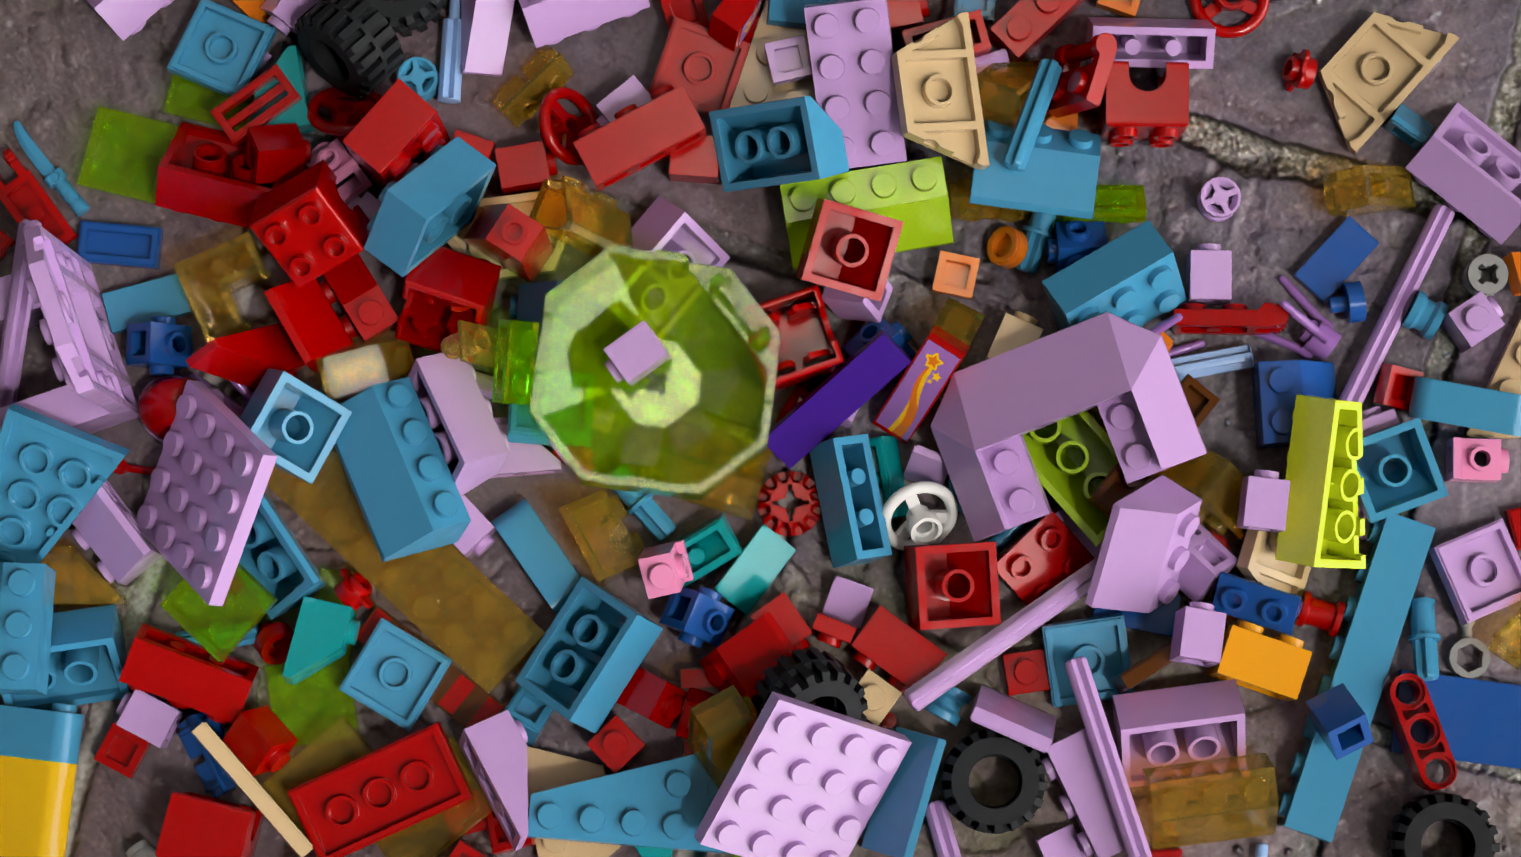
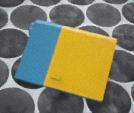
M52 703L51 711L0 705V857H65L84 715L76 714L77 705Z

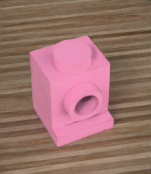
M338 138L331 143L322 142L312 150L310 163H306L310 168L324 159L337 176L336 185L350 174H355L353 178L337 189L345 204L373 185Z
M1453 437L1445 441V482L1496 483L1501 480V473H1508L1510 463L1509 450L1501 448V439ZM1477 452H1482L1486 455V465L1484 467L1478 466L1474 461V456Z
M684 539L644 548L638 558L648 599L679 593L685 582L694 579Z

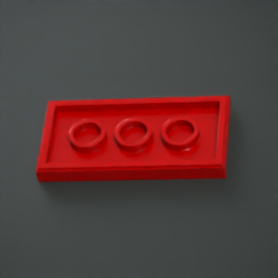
M439 721L286 791L317 857H344L472 799L474 796Z

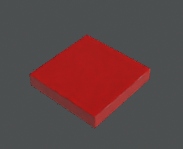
M674 17L648 92L652 95L657 90L668 85H672L674 89L683 85L696 111L709 115L710 111L727 109L730 107L751 43L742 41L733 52L708 35L709 28Z

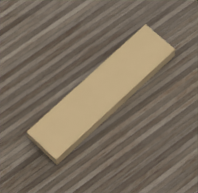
M201 722L190 732L298 857L307 855L313 849V845L206 722Z

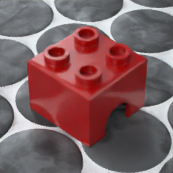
M1113 61L1104 94L1098 107V135H1101V140H1108V146L1130 147L1133 145V140L1149 141V147L1153 148L1173 147V141L1179 140L1189 124V64L1187 62H1166V73H1163V77H1157V89L1142 91L1136 88L1130 80L1129 61Z
M324 159L256 199L249 227L298 289L364 251V246L370 233L367 230L370 219L359 205L354 206L353 210H351L344 203L336 187L337 176Z
M441 246L411 270L405 279L402 297L406 299V302L397 322L395 339L439 353L461 348L466 361L473 363L490 325L502 266L490 263L486 259L475 258L453 251L446 246Z
M818 284L739 310L740 321L766 395L835 372L844 364L838 341L834 337L826 314L825 304Z
M189 791L183 793L173 792L170 796L155 855L157 857H253L264 817L255 808L214 799Z

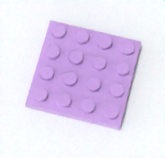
M187 380L183 394L178 398L176 404L177 413L175 419L171 424L169 432L164 437L163 450L157 467L151 474L146 498L138 510L137 523L142 529L143 535L208 605L223 606L278 456L202 381Z
M772 692L694 837L701 845L742 857H849L912 742L904 734Z

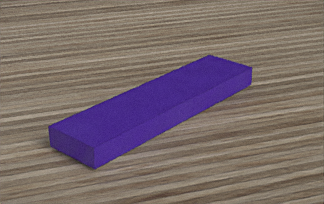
M882 329L763 434L762 442L791 469L911 363V357Z

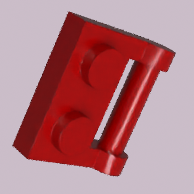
M1101 33L1095 35L1090 42L1077 46L1067 44L1056 50L1054 59L1062 67V72L1046 112L1047 114L1061 118L1100 106L1117 51V41L1112 34ZM1093 58L1091 64L1079 68L1081 61Z

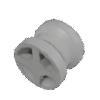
M1483 254L1466 265L1462 271L1461 280L1468 294L1475 296L1482 291L1488 297L1504 288L1508 281L1509 272L1507 265L1501 258L1492 254Z

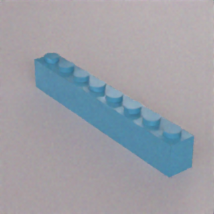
M1397 514L1370 525L1366 541L1372 544L1366 558V569L1355 570L1353 580L1359 583L1354 597L1348 596L1345 601L1346 606L1342 620L1346 622L1341 636L1336 635L1331 642L1328 658L1333 661L1328 675H1321L1315 691L1316 697L1322 692L1343 683L1366 714L1369 727L1436 529L1435 527ZM1309 713L1302 730V737L1307 738L1302 754L1296 752L1293 757L1288 775L1294 777L1289 793L1282 792L1275 815L1281 817L1278 826L1332 843L1363 747L1336 760L1315 730Z

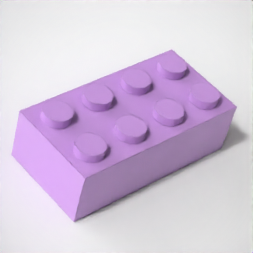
M838 0L805 5L804 14L816 103L842 130L849 168L907 161L905 137H902L891 60L894 49L887 0Z

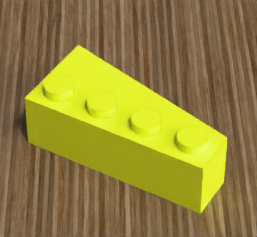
M1296 394L1285 480L1290 481L1285 531L1277 534L1275 560L1311 567L1366 569V555L1359 553V536L1365 535V518L1358 517V495L1364 494V478L1357 471V460L1363 456L1362 402Z

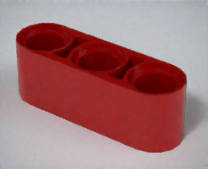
M1405 673L1393 677L1384 685L1382 692L1383 701L1413 780L1423 790L1435 791L1445 789L1455 781L1457 766L1427 686L1416 674ZM1399 682H1405L1412 687L1414 697L1410 704H1404L1396 697L1395 690ZM1415 721L1422 722L1428 728V739L1423 744L1417 743L1411 736L1410 729ZM1431 760L1437 761L1443 768V778L1438 783L1430 781L1426 776V765Z

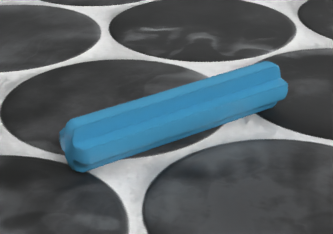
M1044 58L1040 60L1003 157V163L1009 170L1022 172L1029 161L1062 72V67L1053 59Z

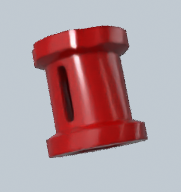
M1305 590L1302 597L1303 605L1294 625L1299 627L1303 624L1327 631L1328 636L1335 638L1344 616L1346 604L1341 601L1334 604L1312 597V592Z

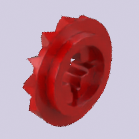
M791 470L773 475L762 486L758 496V511L764 524L775 533L783 536H798L811 530L822 514L816 483L808 475ZM788 486H792L795 499L809 502V504H802L801 507L795 508L793 521H789L786 508L772 505V502H779V500L786 498Z

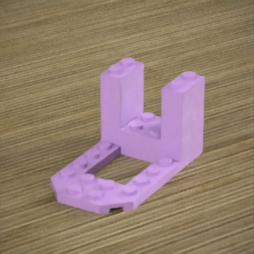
M38 225L24 230L25 244L22 245V251L31 274V278L26 279V285L32 298L28 328L39 325L48 345L53 344L57 357L52 359V365L60 382L65 381L66 385L14 404L89 434L138 418V402L116 337L111 332L105 305L91 264L42 226ZM11 274L0 277V338H2ZM12 404L0 408V432L7 409Z

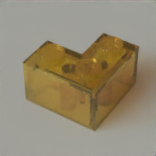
M250 232L173 265L205 340L210 342L215 338L250 330L235 292L272 276L258 242Z
M1206 449L1207 454L1168 468L1163 472L1162 475L1202 499L1198 516L1205 517L1202 523L1208 529L1219 536H1223L1225 532H1228L1242 539L1247 529L1237 528L1242 478L1246 476L1228 459Z
M734 685L690 708L688 745L718 789L721 787L758 717L757 710L751 699L747 695L741 697Z

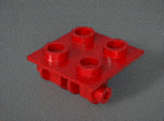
M1052 509V513L1040 517L1026 533L1024 532L1021 535L1022 537L1019 540L1015 541L1000 558H997L998 577L1011 587L1026 606L1094 559Z

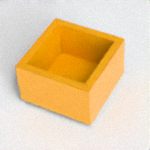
M1240 620V623L1235 622L1234 625L1226 627L1221 662L1208 668L1207 675L1223 681L1236 679L1237 686L1284 702L1297 700L1312 655L1311 651L1302 648L1304 641L1284 634L1274 636L1273 638L1262 635L1263 627Z

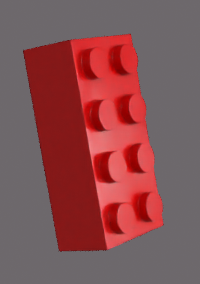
M399 78L343 139V143L362 171L382 189L391 181L397 183L401 180L414 163L422 164L426 161L435 147L438 145L444 147L451 141L437 111Z

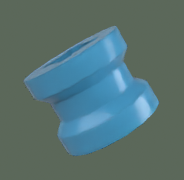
M412 57L400 66L397 80L398 78L401 79L426 102L432 100L438 94L439 74L435 65L430 60L423 57Z
M1418 290L1401 327L1407 330L1414 328L1421 332L1423 338L1430 341L1440 327L1449 304L1443 301L1434 302L1428 299L1427 293Z
M953 687L923 709L957 726L960 721L959 712L962 706L968 705L972 697Z

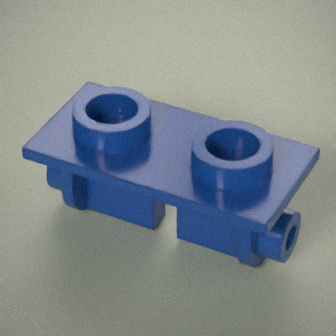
M1221 572L1212 605L1215 606L1214 611L1227 613V615L1291 635L1296 616L1300 614L1303 601L1300 596L1294 593H1287L1237 577L1234 574L1230 575Z
M200 712L187 717V720L178 724L181 731L178 733V736L191 760L203 754L206 761L196 766L195 769L206 793L211 792L215 799L237 786L190 733L201 722H206L221 740L224 738L222 724L209 719L205 713Z

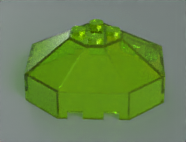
M612 244L545 294L543 321L535 366V379L529 409L531 420L583 486L700 501L767 449L781 332L731 268L689 263V259L684 253L663 250L652 252L630 249V246ZM643 320L650 325L672 356V358L651 372L657 377L663 374L667 377L668 380L664 383L666 391L662 394L656 390L651 393L646 390L645 387L649 385L647 376L633 386L629 385L625 379L618 383L604 364L609 357L603 349Z

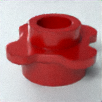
M1303 49L1300 54L1294 52L1286 60L1282 72L1283 79L1286 80L1284 85L1286 91L1291 92L1294 87L1307 90L1313 84L1318 64L1315 58L1310 57L1309 50Z
M342 568L339 571L342 579L334 586L337 597L344 605L352 607L353 610H358L361 606L370 609L373 606V602L370 599L372 594L370 582L362 574L355 572L352 575L348 569Z

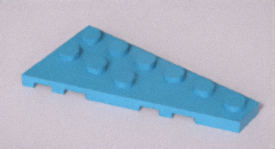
M13 403L7 409L0 432V563H41L130 450Z
M744 742L530 794L527 838L731 854L701 845L694 837V834Z

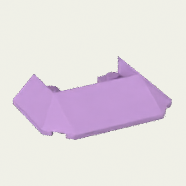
M1106 312L953 373L930 427L974 542L1052 513L1023 435L1096 406L1101 414L1127 484L1207 454L1163 336Z

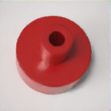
M266 622L262 624L254 643L256 651L267 664L277 665L286 662L294 633L293 629L285 622Z

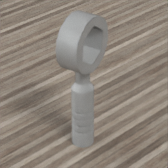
M1475 620L1461 625L1459 621V625L1462 627V639L1452 643L1447 651L1446 661L1448 668L1453 674L1461 678L1471 679L1479 677L1485 673L1490 664L1489 649L1483 642L1472 636V627L1475 624ZM1470 645L1480 653L1479 665L1477 668L1467 672L1457 664L1458 649Z

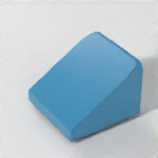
M1403 104L1398 106L1384 126L1387 131L1414 150L1419 149L1425 143L1433 129L1431 123Z
M520 685L504 711L509 710L513 720H519L522 723L528 737L526 744L532 747L554 709Z

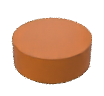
M1002 226L996 229L987 243L989 260L1005 269H1012L1018 266L1024 260L1028 251V240L1025 234L1011 226Z

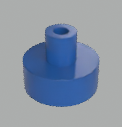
M1360 281L1342 283L1341 296L1328 298L1330 314L1343 312L1348 324L1366 320V300Z

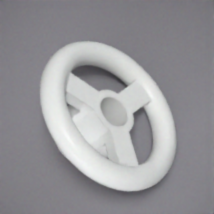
M932 481L914 482L894 492L882 508L890 545L904 551V546L938 544L945 539L953 529L958 517V504L953 493L944 485ZM929 493L938 496L943 500L946 510H929L927 506L920 504L917 494ZM905 500L909 508L906 514V521L894 532L891 526L893 513Z

